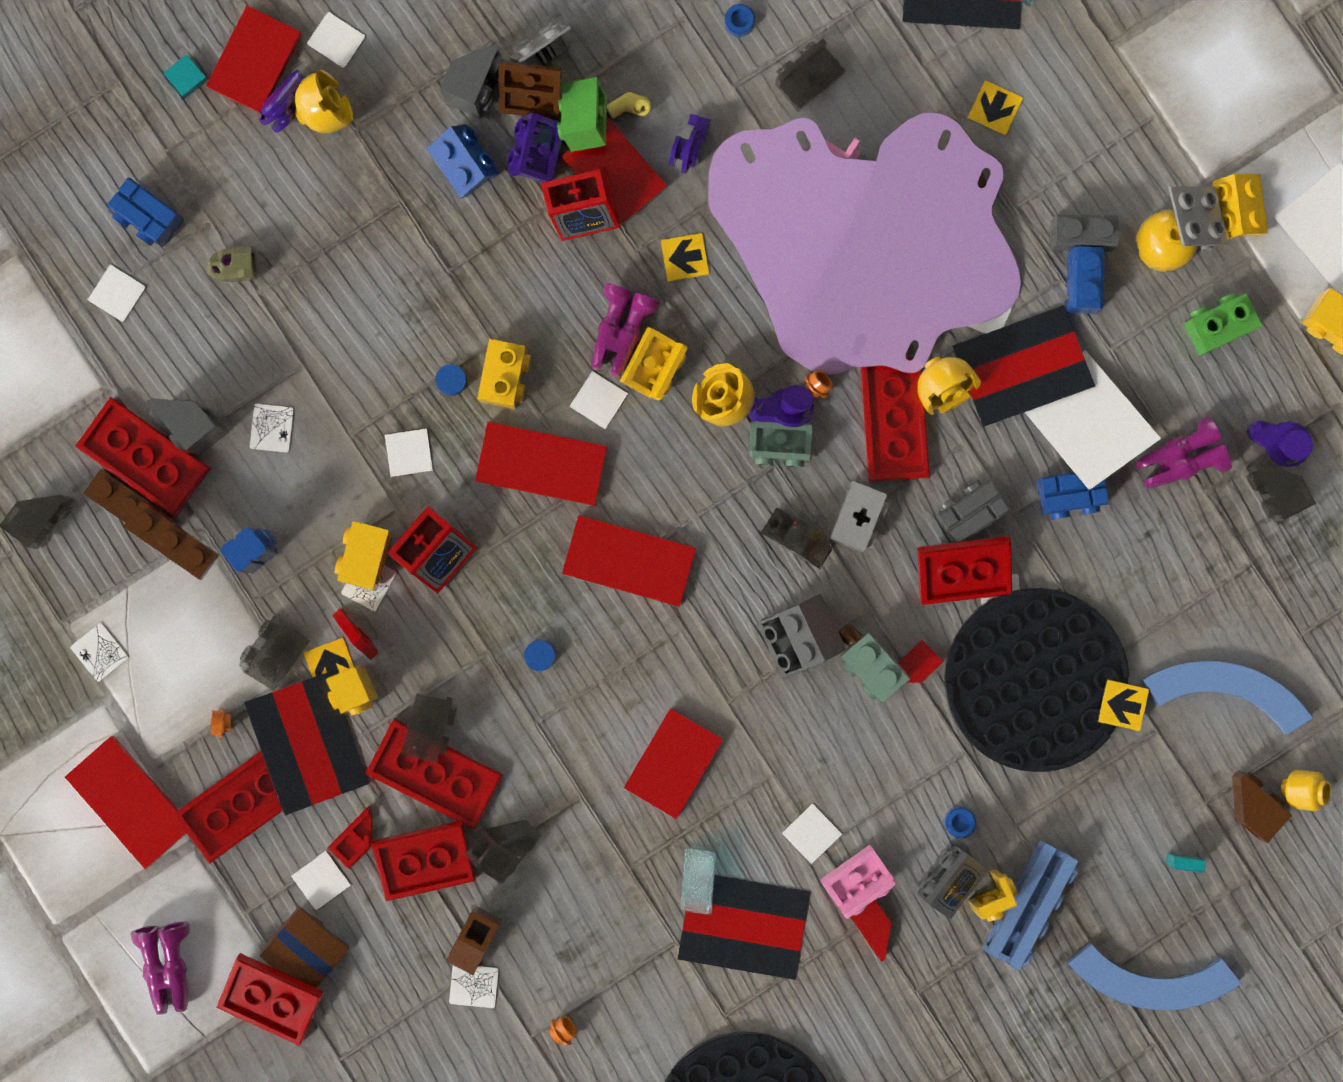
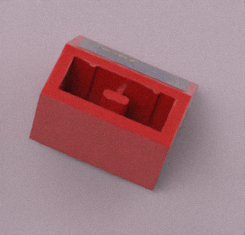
M607 167L541 183L548 215L561 241L621 228Z
M427 506L387 554L409 573L439 594L478 547L433 508Z

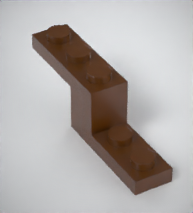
M104 469L98 471L83 493L125 523L123 526L125 529L199 580L205 577L220 555L178 526V521Z

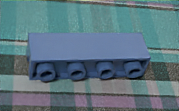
M1039 840L1015 885L1018 895L1014 897L1017 906L1004 911L1006 915L995 922L982 947L986 953L1005 961L1008 965L1019 971L1023 965L1027 966L1034 955L1035 950L1032 947L1037 938H1042L1048 929L1049 922L1047 919L1052 910L1056 911L1063 901L1064 895L1061 893L1066 883H1072L1077 875L1078 867L1076 865L1078 860Z

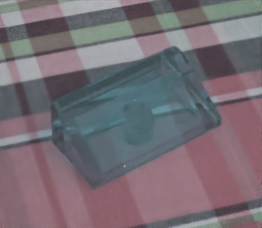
M685 848L680 910L702 914L712 913L716 850Z

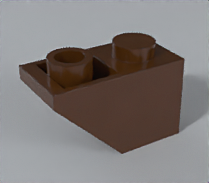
M1236 772L1232 776L1235 820L1258 840L1269 843L1292 816L1284 809L1287 804L1274 793H1271L1269 796L1261 789L1264 784L1250 772L1247 775Z
M475 905L446 962L474 975L502 919Z

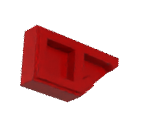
M339 608L332 615L352 645L372 660L378 654V649L369 636L353 623L343 609Z
M920 640L897 663L910 676V680L906 683H922L943 661L923 640Z
M368 806L327 847L348 869L372 847V809Z
M874 900L866 906L863 912L850 918L882 962L886 957L891 921L877 901Z

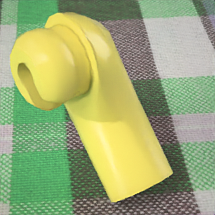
M627 92L607 104V112L612 119L625 111L638 116H646L651 111V103L648 98L642 95Z

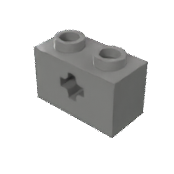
M855 481L850 482L828 540L862 553L865 552L867 547L872 549L878 535V531L874 530L878 519H884L889 507V503L885 502L887 494ZM863 510L865 511L864 517L868 519V522L857 526V519L853 517V513L857 514Z

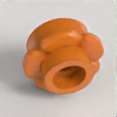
M817 369L805 376V388L812 393L813 397L818 398L820 396L826 398L829 396L828 392L833 388V382L826 373Z
M221 708V711L212 710L211 735H220L222 739L224 732H230L231 714H225L224 708Z
M565 1015L559 1019H552L549 1030L552 1039L557 1044L571 1045V1040L578 1035L574 1023Z

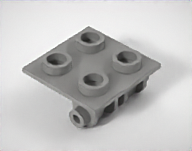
M554 22L545 25L538 31L539 37L533 41L526 39L513 48L515 53L510 56V59L518 63L542 66L535 56L536 53L544 65L547 64L540 50L544 48L548 56L553 60L555 57L548 44L556 56L569 49V44L573 40L567 31L571 27L561 23L554 24Z
M1215 187L1168 188L1182 246H1198L1201 252L1213 250V246L1229 245Z

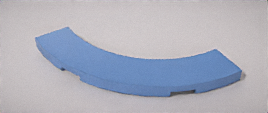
M1220 661L1186 662L1163 668L1141 679L1158 706L1174 698L1191 693L1220 692L1240 697L1256 705L1286 735L1313 719L1304 705L1280 683L1265 674L1238 664Z
M1088 943L1066 961L1082 979L1104 995L1134 1007L1150 1010H1179L1200 1006L1229 993L1241 984L1220 957L1197 971L1174 978L1150 977L1131 973L1106 959L1091 943Z

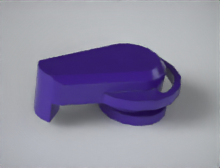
M295 70L261 107L262 114L259 121L263 125H267L275 120L271 127L275 133L287 127L296 116L295 110L290 104L295 98L298 86L305 79L298 70Z
M690 114L688 124L695 127L691 131L689 139L676 136L670 154V166H674L677 159L683 160L681 173L687 174L689 167L693 168L697 165L710 128L711 119Z
M795 385L778 390L769 398L757 399L755 397L749 418L753 421L780 423L788 427L803 426L810 421L814 412L813 395L807 388ZM810 409L808 417L802 420L805 412Z
M1259 420L1253 422L1247 428V436L1265 448L1270 459L1280 466H1298L1312 452V438L1307 429L1299 423L1289 421L1275 425ZM1290 459H1292V460H1299V461L1296 462V463H1292V464H1288V463H1287V460H1290Z

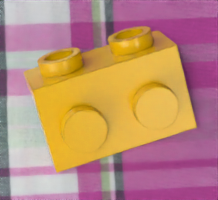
M1232 174L1212 182V187H1215L1228 240L1236 237H1259L1268 234L1260 174Z
M647 327L620 382L648 398L660 401L670 391L672 386L671 380L676 370L680 369L684 364L688 346L677 343L655 329Z
M996 869L990 871L996 888L968 899L973 912L982 920L987 918L989 922L1002 918L1006 915L1004 911L1017 906L1014 897L1018 895L1014 882L1006 874H1001Z

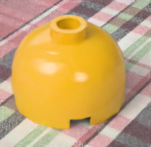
M319 70L310 74L301 81L295 92V115L302 125H307L310 129L321 134H330L342 130L353 121V111L346 94L342 98L335 89L340 85L328 72Z
M1162 210L1152 214L1140 225L1136 235L1140 259L1148 267L1160 272L1174 271L1184 267L1195 256L1198 246H1182L1174 210Z
M935 357L926 363L925 370L920 375L917 385L918 396L930 415H934L933 410L938 409L940 413H944L970 398L971 395L968 391L973 385L977 390L980 387L981 380L966 361L956 357L942 359Z
M728 363L716 364L703 373L706 377L702 380L701 384L696 383L693 389L692 403L695 412L705 421L719 427L733 426L740 423L749 415L753 407L755 394L752 382L743 371Z

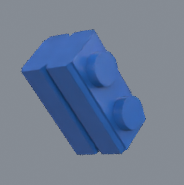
M130 177L125 180L118 193L112 197L107 206L115 212L112 215L114 220L125 228L130 224L139 230L136 236L149 246H152L154 242L161 247L165 246L172 237L173 232L184 221L180 214Z
M1076 246L1068 252L1066 295L1069 298L1066 300L1067 313L1097 314L1103 309L1105 248Z
M1075 472L1037 479L1042 514H1051L1052 520L1070 517L1069 511L1081 509L1082 515L1101 512L1100 506L1108 504L1105 479L1090 490Z
M246 527L235 536L236 539H230L220 547L221 553L235 571L254 573L263 566V562H268L278 554V549L275 547L278 541L268 529L263 530L261 527L259 529Z

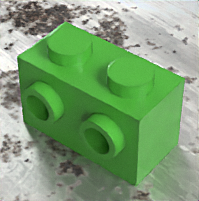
M594 77L562 83V96L558 101L561 112V122L558 123L560 139L566 142L571 152L606 146L607 94L598 78Z
M1233 292L1217 300L1219 306L1209 310L1206 305L1190 313L1192 319L1183 324L1199 356L1262 327L1247 293L1236 297Z

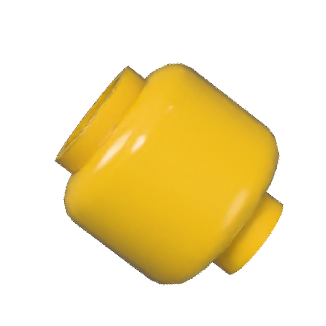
M1296 769L1289 774L1287 779L1282 781L1281 794L1283 797H1286L1287 804L1291 808L1317 812L1329 803L1331 784L1329 781H1326L1325 776L1320 772Z

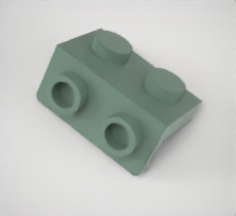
M751 421L749 459H755V465L773 466L775 460L786 461V467L803 468L804 462L810 463L812 458V425L788 427L780 423Z
M870 631L850 648H847L841 655V658L844 660L842 665L845 670L853 677L857 675L863 681L862 688L873 700L878 698L881 703L910 680V676Z

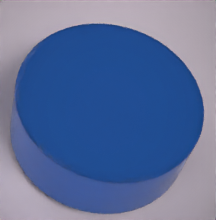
M744 4L731 6L725 14V28L731 35L736 37L748 35L753 30L755 15L752 9Z
M445 365L436 374V385L446 395H458L467 385L466 374L457 365Z
M534 641L525 649V662L535 671L546 670L555 661V650L546 641Z
M958 806L946 813L944 825L947 832L952 836L966 838L974 832L976 818L970 810Z

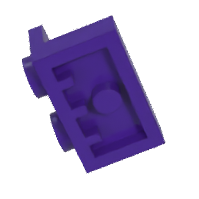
M535 113L524 115L517 121L514 129V135L516 136L515 145L507 159V165L510 166L508 175H522L540 182L553 180L562 141L558 134V121Z

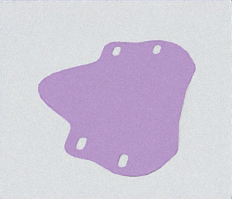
M922 113L908 119L884 139L879 149L869 190L840 258L820 290L818 297L820 331L828 350L833 356L846 364L855 367L883 365L903 372L915 373L926 365L935 341L942 332L979 324L999 317L1012 307L1019 296L1021 285L1019 268L1009 245L992 216V205L1003 180L1002 165L996 158L974 145L962 127L945 115ZM949 130L951 137L947 147L943 151L939 150L938 142L942 132ZM989 168L991 174L984 188L978 187L977 183L982 170ZM859 335H864L866 341L860 354L855 355L852 351L855 341ZM915 340L918 342L919 347L913 360L909 361L905 357L910 343Z
M798 118L773 129L744 130L726 139L713 154L708 179V205L711 213L735 245L768 309L780 347L784 353L811 371L818 369L827 375L839 374L854 366L837 359L826 347L820 331L818 297L820 290L840 258L869 190L876 161L837 157L829 150L817 124L808 118ZM798 131L805 132L811 144L809 151H804L801 148L796 137ZM743 143L750 145L756 158L753 163L746 161L741 151ZM859 335L852 349L855 355L860 354L866 341L864 335Z

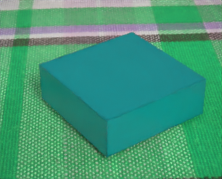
M187 54L163 73L184 99L208 81Z
M1167 853L1166 864L1173 869L1201 873L1205 871L1206 861L1199 857Z

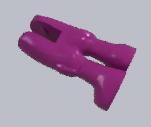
M606 283L603 294L609 301L607 316L598 326V336L593 351L591 368L600 371L605 361L607 350H611L617 353L613 361L611 375L619 377L626 367L634 347L640 342V326L647 315L657 311L660 302L646 295L634 293L627 322L621 328L620 321L632 292L623 287Z
M1210 416L1202 418L1198 422L1197 431L1190 436L1171 438L1166 444L1147 453L1136 461L1138 470L1155 465L1154 463L1156 462L1161 469V474H1154L1151 478L1143 481L1146 488L1166 485L1181 479L1189 480L1199 470L1214 467L1219 472H1226L1232 469L1228 450L1223 443L1194 457H1187V454L1195 449L1221 441V434Z
M186 921L171 923L158 929V926L142 927L130 933L132 943L140 949L145 963L143 965V978L147 983L150 998L157 1015L167 1013L168 998L166 988H171L175 1011L184 1012L187 1010V968L180 955V943L190 933L189 922ZM159 939L164 952L165 965L159 959Z

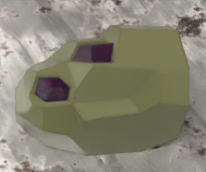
M252 246L222 249L210 258L207 263V273L216 280L226 282L256 280L258 276L256 251Z

